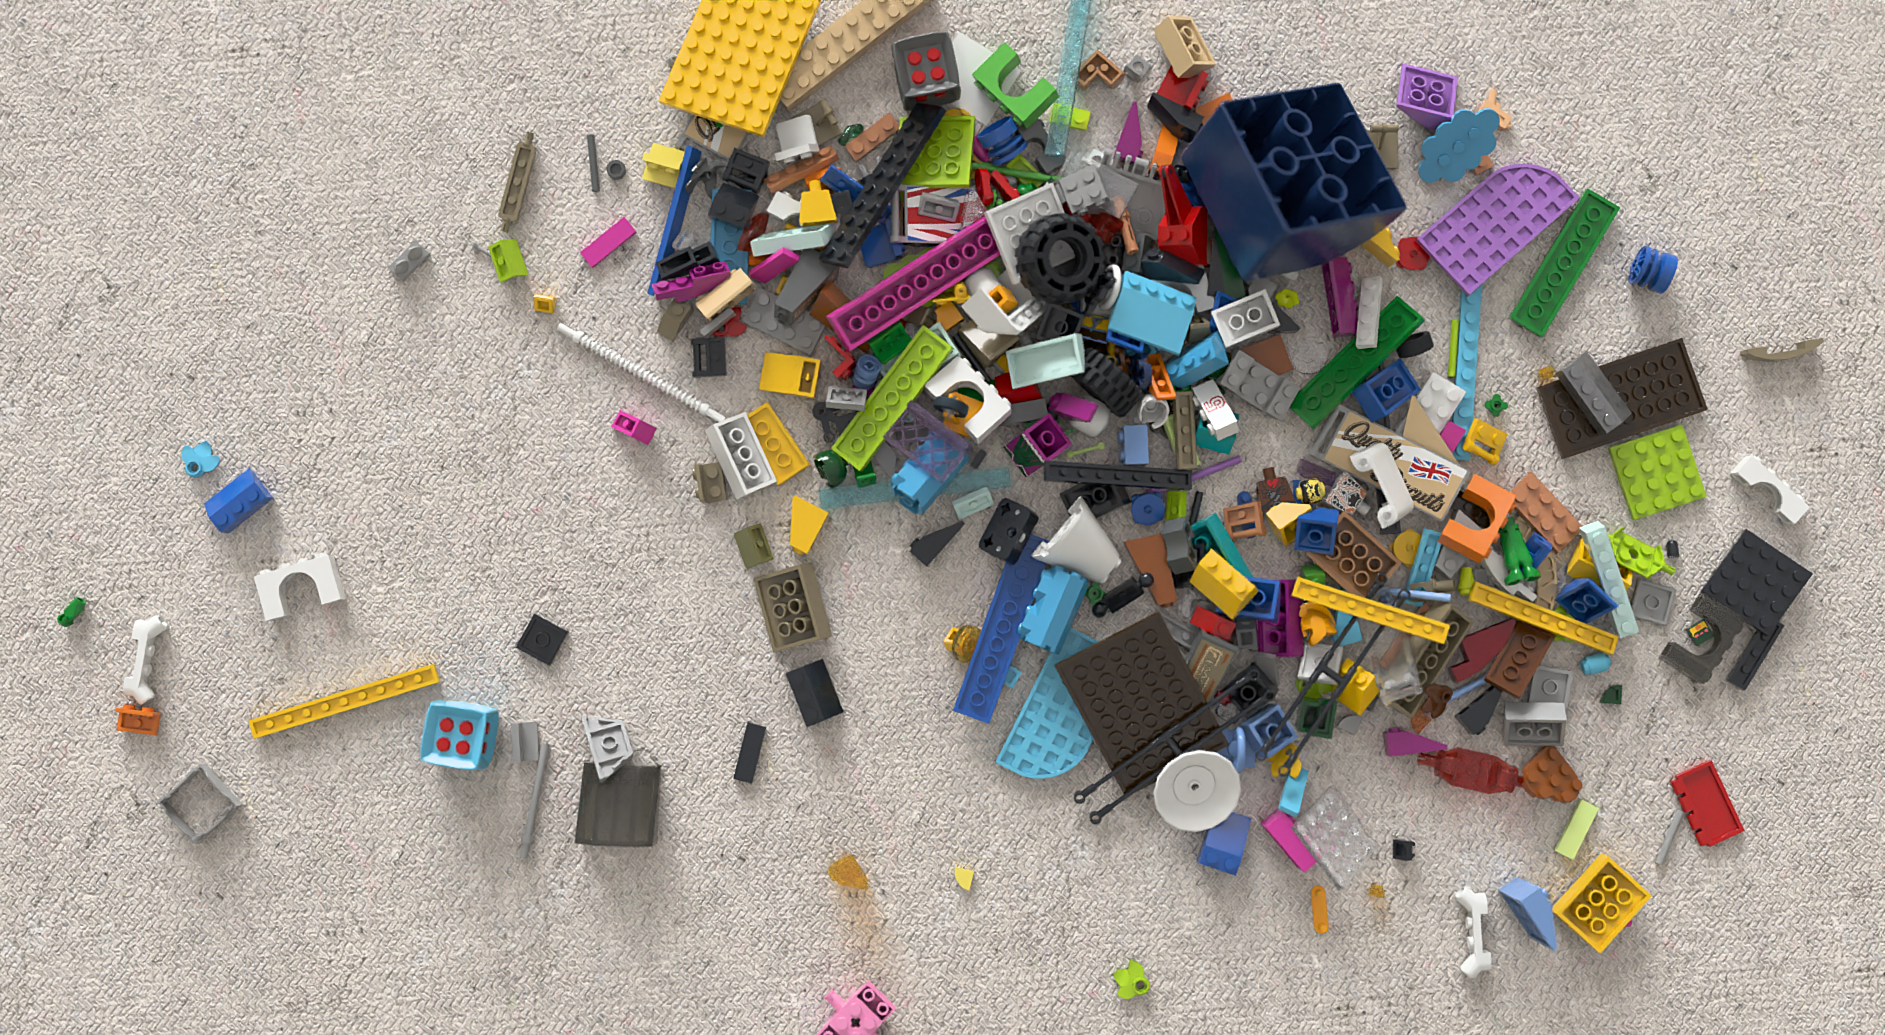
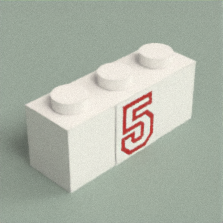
M1213 379L1192 388L1194 406H1199V414L1203 421L1208 422L1207 428L1211 436L1215 435L1219 441L1239 432L1237 420Z

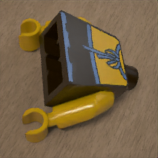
M1094 314L1090 317L1085 316L1079 334H1082L1084 350L1093 348L1104 355H1107V352H1109L1107 359L1113 358L1115 360L1114 364L1117 365L1115 357L1116 344L1106 341L1110 318Z

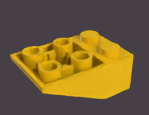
M1388 228L1383 229L1377 235L1361 244L1363 248L1387 267L1400 260V252L1397 246L1393 245L1391 241L1392 234Z
M765 352L758 390L815 400L822 362L819 359Z

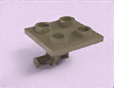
M826 99L820 100L816 105L791 117V119L803 115L811 116L818 147L842 134L837 124L838 121L833 114L834 110L830 108Z
M1371 124L1370 131L1367 132L1387 169H1398V124Z

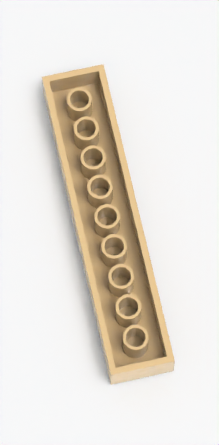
M862 0L801 48L780 98V103L788 113L933 0Z

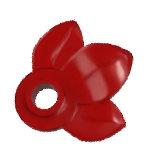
M740 307L732 308L736 315L723 325V332H718L717 330L713 333L715 337H726L728 335L737 337L746 331L747 326L739 322L741 319Z

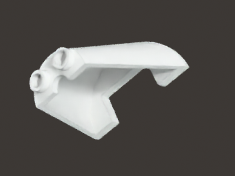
M1079 496L1068 510L1071 514L1069 519L1048 544L1042 541L1031 556L1049 565H1058L1066 569V571L1078 573L1090 581L1103 584L1109 578V573L1113 568L1116 569L1120 565L1121 559L1119 558V552L1083 498Z

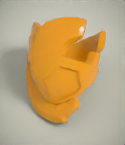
M1311 602L1300 606L1301 631L1303 637H1307L1306 631H1309L1308 643L1311 647L1320 642L1325 636L1338 633L1335 628L1334 617L1326 607Z

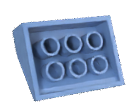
M1518 877L1500 888L1498 891L1529 937L1552 951H1556L1557 942L1552 905L1548 900L1550 896L1546 890Z

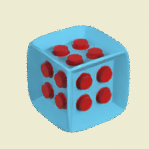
M437 700L431 702L424 723L420 750L421 761L433 765L466 770H484L488 768L493 756L497 736L498 709L456 701Z

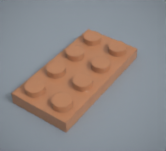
M1532 471L1527 473L1509 491L1517 495L1513 501L1516 503L1514 510L1537 534L1552 543V551L1555 554L1559 553L1580 532V527H1583Z

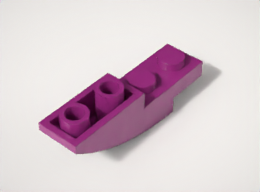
M716 262L708 266H697L694 269L688 270L689 276L678 277L677 279L652 284L656 300L674 297L676 303L710 291L731 275L727 263Z

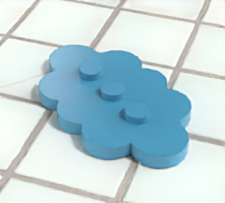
M1484 108L1474 114L1471 110L1461 109L1454 113L1451 122L1441 123L1437 127L1435 135L1429 136L1422 142L1421 153L1424 159L1418 167V174L1421 179L1432 183L1443 177L1449 182H1456L1462 179L1466 169L1470 170L1478 167L1482 156L1492 153L1496 147V138L1493 132L1500 123L1497 112L1490 108Z

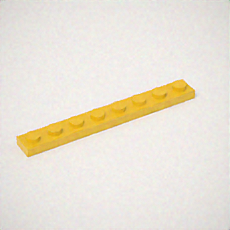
M1297 577L1291 595L1440 644L1445 643L1450 626Z
M1479 582L1473 583L1468 601L1608 655L1614 654L1619 636Z

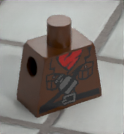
M1274 467L1262 469L1265 480L1256 482L1257 501L1261 502L1262 512H1267L1273 506H1278L1281 503L1296 504L1286 477L1276 478Z

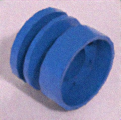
M1007 116L994 122L977 135L983 148L992 147L987 152V156L992 157L991 163L994 166L1010 161L1027 147L1026 141L1021 140L1023 138L1022 134L1012 135L1018 128L1012 116Z
M1645 245L1638 251L1632 262L1628 282L1633 285L1637 284L1641 288L1647 284L1648 290L1662 294L1672 282L1678 265V257L1666 252L1659 255L1657 249L1651 250L1649 246Z

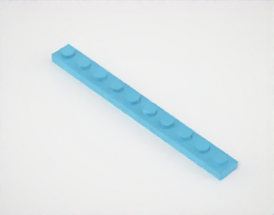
M1482 284L1468 297L1462 290L1460 293L1459 333L1454 384L1465 390L1466 393L1452 414V422L1466 429L1452 453L1455 459L1460 461H1470L1471 452L1468 453L1463 450L1462 446L1473 422Z

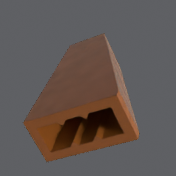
M829 281L820 291L809 315L834 331L826 316L851 300L832 281ZM866 341L857 346L864 353H867L870 349Z
M1162 534L1123 542L1139 574L1148 572L1153 575L1154 583L1147 589L1156 605H1162V608L1173 606V602L1177 601L1171 569L1166 561L1167 551Z

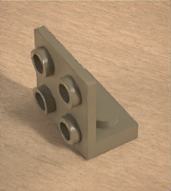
M695 463V468H692L693 479H696L698 487H695L696 499H699L702 503L727 500L723 469L720 463L703 465Z

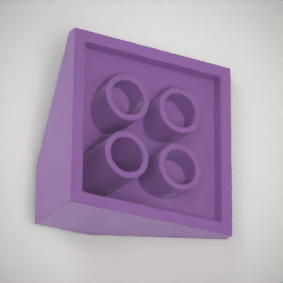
M1403 63L1401 66L1396 107L1426 129L1436 131L1441 123L1451 122L1454 115L1458 77Z

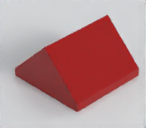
M1009 372L995 377L998 395L1002 399L1006 398L1011 404L1043 399L1038 383L1013 389Z

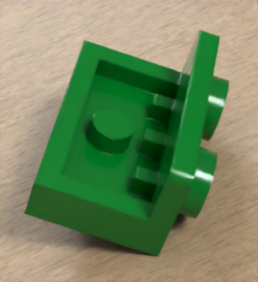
M898 320L866 342L873 354L884 365L904 351L912 338Z

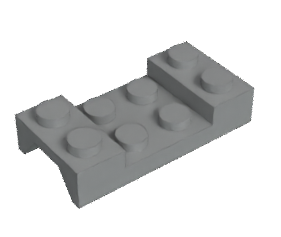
M1239 349L1232 350L1231 362L1225 372L1215 381L1216 384L1279 421L1283 420L1300 390L1299 386L1275 374Z

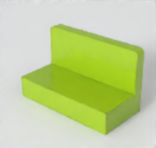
M516 239L499 240L488 246L500 283L507 282L514 277L528 275Z

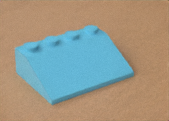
M1125 271L1121 277L1119 295L1111 309L1107 329L1179 355L1194 313L1196 297Z

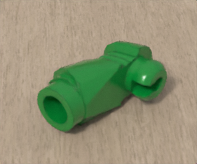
M75 597L64 610V614H60L57 617V622L64 627L73 625V620L85 610L86 601L80 597Z

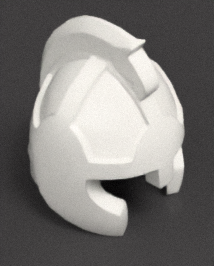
M1151 394L1142 396L1137 404L1138 419L1144 424L1146 422H1154L1152 423L1153 429L1162 426L1168 419V403L1166 400L1157 401Z

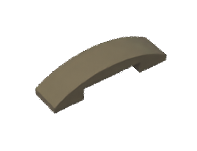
M1820 338L1796 343L1797 350L1768 354L1767 347H1760L1741 351L1740 355L1761 362L1783 361L1814 350L1824 340Z

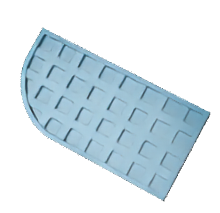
M1070 628L1060 654L1049 653L995 763L1021 776L1043 779L1063 774L1083 759L1094 738L1054 664L1088 648L1098 641Z

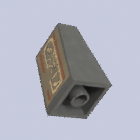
M812 248L804 249L775 302L774 318L781 324L792 325L816 301L825 285L829 281L834 283L837 280L840 267L823 263L819 259L822 253Z
M1199 628L1185 662L1206 702L1209 703L1213 700L1239 647L1236 642L1230 639L1229 641L1224 640Z

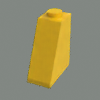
M795 495L792 498L790 545L794 547V552L803 556L804 552L809 554L829 513Z

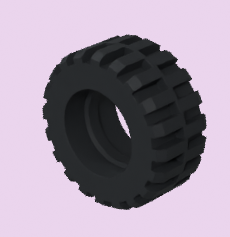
M1093 348L1086 349L1084 351L1085 371L1070 376L1089 395L1103 402L1110 409L1111 413L1119 418L1125 417L1142 398V390L1128 375L1103 354Z

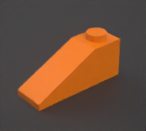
M1163 124L1148 174H1150L1153 162L1157 163V170L1154 173V176L1160 177L1159 168L1161 165L1172 164L1179 139Z
M1160 353L1149 354V358L1145 359L1146 363L1151 364L1152 383L1147 386L1149 388L1148 391L1157 401L1176 399L1175 391Z

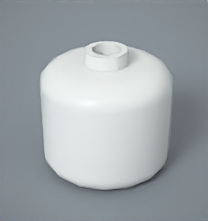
M987 267L977 269L969 274L963 282L967 293L971 297L981 287L989 293L996 286H1003L992 270Z
M1084 395L1081 399L1099 405L1091 423L1069 420V424L1078 431L1090 437H1095L1108 426L1110 409L1096 398Z

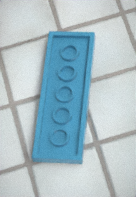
M712 189V202L719 189ZM711 219L710 242L715 247L720 262H726L730 272L741 268L748 276L750 223L745 232ZM747 297L737 305H747Z

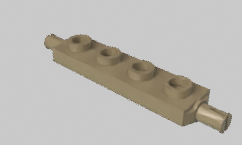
M526 132L525 141L517 143L498 213V217L503 220L500 229L502 232L508 233L510 223L518 222L537 152V148L532 145L534 137L532 132Z

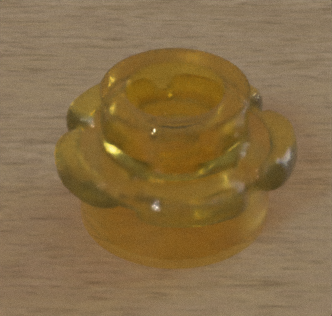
M1553 365L1537 370L1539 373L1538 378L1542 377L1543 380L1554 377L1553 373L1556 372Z
M1372 884L1371 888H1367L1369 896L1384 898L1385 892H1387V890H1383L1382 885Z

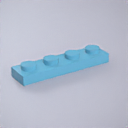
M1424 528L1405 589L1410 590L1409 585L1411 583L1430 580L1441 547V543L1437 541L1442 533ZM1417 587L1415 589L1416 591L1426 592V590L1423 587ZM1409 598L1404 603L1422 607L1423 601L1413 602L1412 598Z

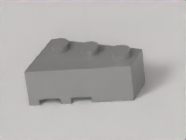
M1453 510L1452 520L1467 528L1482 530L1463 512ZM1441 544L1434 570L1445 579H1450L1468 558Z

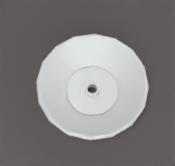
M1199 750L1182 754L1169 762L1157 778L1154 789L1156 809L1165 822L1178 830L1198 832L1212 829L1225 821L1238 804L1241 793L1239 774L1232 763L1218 753Z

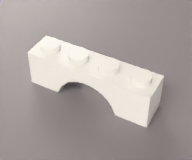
M777 191L767 209V213L786 223L794 217H800L801 200L798 202L792 199L793 195L786 191L782 193Z
M1757 456L1744 457L1730 473L1743 486L1759 483L1768 487L1775 500L1773 513L1786 525L1796 524L1810 508L1802 496L1796 495L1789 484L1780 481L1777 478L1778 475L1773 470L1767 469L1763 465V461Z

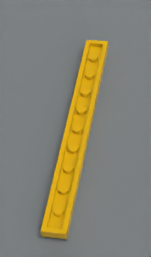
M431 664L251 719L248 722L253 739L441 681L436 664Z

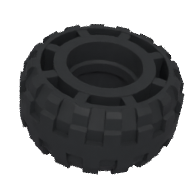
M1067 213L1045 216L1030 224L1029 228L1019 238L1020 243L1015 251V257L1017 258L1016 272L1020 274L1021 283L1024 288L1028 289L1032 293L1031 295L1038 300L1051 304L1076 302L1093 292L1098 286V280L1103 277L1105 271L1103 263L1106 262V253H1103L1102 249L1104 244L1101 236L1098 237L1095 233V228L1090 223H1086L1083 218ZM1058 240L1066 242L1072 248L1075 255L1074 268L1067 277L1058 275L1050 263L1051 248Z

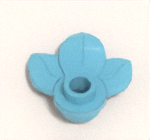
M207 441L200 443L195 449L185 445L181 453L182 460L186 463V473L195 478L202 476L204 472L213 471L220 462V457L212 455V448ZM195 465L199 467L197 471L193 470Z

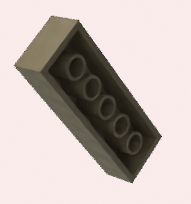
M1435 600L1424 616L1450 625L1445 643L1440 644L1412 635L1381 682L1384 686L1376 695L1395 711L1412 719L1427 696L1425 688L1436 682L1474 621L1449 602Z

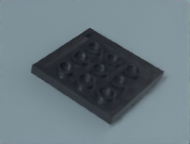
M1745 529L1700 591L1765 636H1769L1813 573L1748 529Z

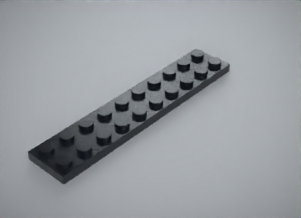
M916 103L912 108L908 118L902 124L901 129L896 137L893 138L892 143L883 154L882 159L873 170L872 175L863 186L860 194L854 200L848 213L844 216L829 243L823 249L819 257L823 263L849 268L947 112L943 106Z

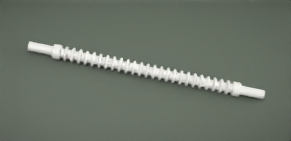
M562 323L558 325L557 330L573 338V341L577 344L585 345L586 349L591 348V352L596 351L595 354H600V357L605 356V360L610 359V362H614V365L619 364V368L624 367L625 371L629 370L628 373L633 372V376L638 375L639 379L647 380V384L652 383V386H657L658 390L661 388L662 392L666 391V394H671L672 398L676 397V400L680 399L681 403L685 402L686 406L694 407L695 411L699 410V413L703 416L708 415L718 422L726 419L723 415L710 409L708 404H702V401L698 402L697 398L693 399L692 395L688 396L687 392L684 394L683 390H678V387L673 388V384L668 385L669 382L664 383V379L659 380V376L654 377L655 374H650V371L645 372V368L640 369V366H636V363L631 364V360L626 361L625 357L617 356L616 352L612 353L611 349L603 348L602 344L598 345V342H593L592 338L589 340V337H584L582 332H576Z

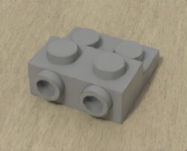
M1094 164L1059 180L1073 215L1083 216L1089 212V209L1094 207L1100 208L1106 205V201L1110 200Z

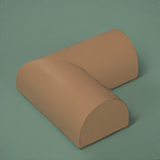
M1097 49L1071 75V78L1082 90H1085L1097 77L1104 81L1111 89H1115L1123 81L1125 73Z

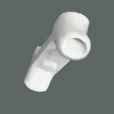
M156 615L148 621L138 619L134 624L131 639H137L139 643L133 676L124 678L123 694L134 697L139 705H146L155 698V693L147 684V679L152 670L150 662L155 652L154 639L167 629L166 621Z
M1462 887L1456 893L1455 899L1468 911L1465 923L1466 928L1469 929L1467 946L1470 948V955L1461 964L1460 970L1469 978L1474 979L1481 971H1490L1492 967L1491 953L1483 950L1480 915L1488 914V904L1485 893H1474L1468 887Z

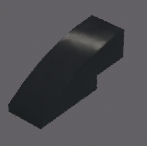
M708 241L694 249L689 246L656 262L661 278L666 280L689 275V269H694L697 266L712 265L720 262L715 247Z

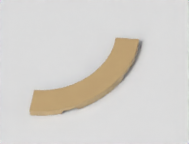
M1517 515L1514 521L1515 524L1519 525L1518 528L1526 543L1535 531L1521 516ZM1550 552L1537 568L1541 573V578L1537 580L1535 593L1537 598L1533 601V604L1553 611L1558 577L1552 552Z

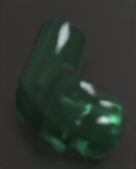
M857 123L847 126L839 137L838 143L845 146L849 139L859 136L864 131L863 125Z

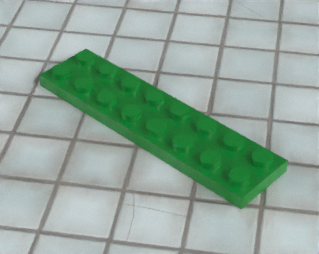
M1589 188L1585 189L1508 319L1540 338L1544 336L1618 213L1619 206Z
M1396 296L1380 312L1377 347L1358 349L1355 336L1297 393L1289 408L1314 430L1425 321L1424 317Z

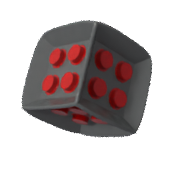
M934 32L899 40L891 45L898 89L905 111H912L916 103L942 106L953 103L961 98L959 73L952 41L948 32Z

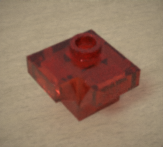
M1104 212L1091 214L1088 221L1095 228L1097 236H1101L1103 243H1110L1112 236L1116 232L1121 233L1124 224L1120 219Z

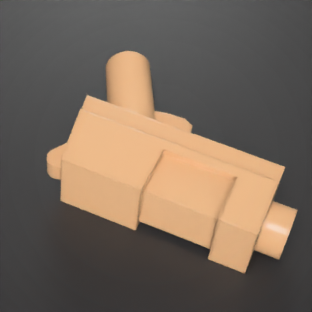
M1490 89L1488 100L1485 99L1477 111L1484 108L1493 109L1500 118L1498 129L1501 131L1506 129L1508 131L1512 126L1510 123L1512 117L1501 110V105L1496 102L1497 90Z

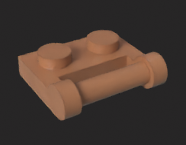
M1256 501L1223 509L1226 531L1233 542H1236L1237 539L1257 535L1259 537L1266 536L1267 530L1263 521L1261 502ZM1255 523L1256 528L1235 532L1234 527Z

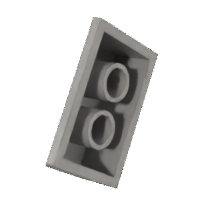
M1504 702L1503 745L1563 746L1567 721L1565 704L1555 702Z

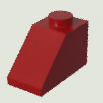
M1199 605L1196 606L1190 620L1191 624L1229 641L1236 626L1233 620Z

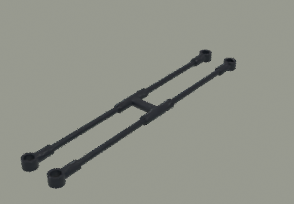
M1379 573L1375 577V582L1367 592L1366 599L1370 600L1374 597L1380 587L1387 582L1385 574ZM1378 576L1384 577L1383 583L1378 581ZM1401 589L1391 607L1399 609L1404 601L1410 598V591L1408 589ZM1402 591L1407 593V598L1401 596ZM1353 616L1332 648L1326 652L1323 659L1319 662L1308 683L1272 736L1268 737L1262 748L1256 751L1255 758L1258 761H1264L1267 758V753L1275 743V738L1312 684L1318 680L1323 672L1339 684L1294 753H1291L1284 765L1279 767L1278 774L1280 776L1286 777L1290 774V769L1297 760L1298 754L1334 701L1340 697L1357 672L1358 666L1385 628L1384 625L1379 626L1354 665L1350 666L1347 673L1342 677L1327 665L1358 617ZM1258 752H1263L1265 757L1263 759L1258 758ZM1285 767L1288 770L1286 775L1281 773V768Z
M1254 667L1249 668L1247 674L1237 680L1236 684L1181 723H1177L1151 741L1150 745L1095 784L1092 783L1082 791H1076L1073 795L1074 801L1077 804L1084 803L1085 798L1097 790V787L1152 748L1155 749L1164 742L1167 743L1176 755L1169 762L1182 754L1197 751V748L1254 708L1257 709L1267 701H1273L1276 697L1274 691L1270 688L1265 689L1263 695L1254 700L1246 709L1196 744H1192L1182 751L1172 736L1237 688H1241L1251 680H1258L1260 677L1258 669ZM1251 672H1257L1255 676H1250ZM1267 693H1272L1271 697H1266ZM1166 765L1113 803L1107 804L1099 811H1092L1089 815L1091 823L1099 824L1101 818L1111 812L1115 806L1158 777ZM1078 795H1082V796H1083L1082 799H1079V800L1076 799V797H1077ZM1097 815L1098 819L1093 820L1092 817Z

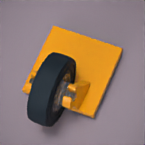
M953 392L948 397L937 396L934 408L943 413L942 429L972 439L964 431V425L981 410L984 402Z

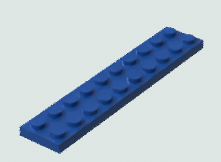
M1031 534L1018 561L1013 565L1005 563L955 702L954 712L987 724L990 723L1021 634L1017 633L1018 627L1024 621L1026 608L1032 605L1034 600L1033 592L1038 587L1041 573L1046 566V563L1034 559L1031 554L1042 541L1048 544L1049 540Z

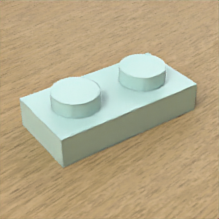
M986 486L952 501V504L960 520L994 505V502Z

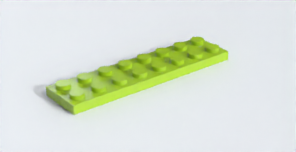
M922 325L867 399L865 410L858 411L831 449L862 472L923 391L924 385L932 379L954 348Z

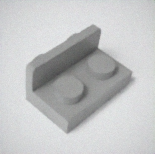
M829 386L826 407L864 411L867 401V390Z

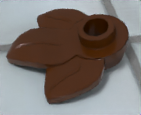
M1434 683L1425 688L1428 697L1420 709L1431 713V718L1433 719L1439 717L1444 712L1447 702L1452 698L1453 691L1447 685Z

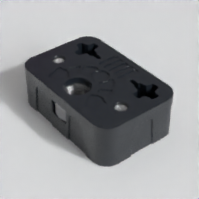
M1003 498L999 502L979 541V548L1010 565L1015 564L1039 520L1038 514L1026 506L1008 498Z

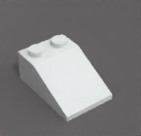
M1266 289L1211 311L1225 347L1256 337L1280 326Z

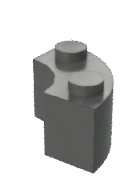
M1186 516L1165 521L1162 530V538L1165 540L1167 547V565L1174 574L1194 571L1197 566V549L1193 548L1191 540L1194 534Z

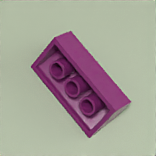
M1337 257L1321 264L1333 338L1356 335L1358 325L1356 315L1358 303L1357 300H1354L1353 296L1355 284L1354 281H1351L1350 277L1352 265L1348 262L1347 257Z
M1296 579L1277 580L1281 581V605L1278 623L1257 620L1258 651L1274 654L1276 657L1304 656L1303 634L1301 631V617H1299L1302 599L1291 596Z

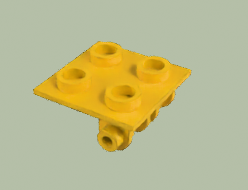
M960 280L952 285V291L941 292L931 300L936 302L937 305L947 304V301L965 303L971 296L967 293L963 281Z

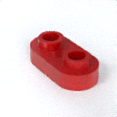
M978 168L975 171V185L980 206H989L994 199V194L990 187L991 174L986 168Z

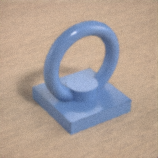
M1238 726L1235 729H1224L1222 732L1229 746L1216 753L1229 760L1238 773L1243 772L1244 768H1255V750L1245 736L1243 728Z

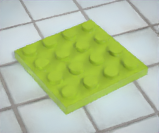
M943 116L901 184L918 185L928 188H970L976 127L975 116ZM900 117L899 130L908 117Z
M1683 424L1608 448L1632 520L1707 497Z

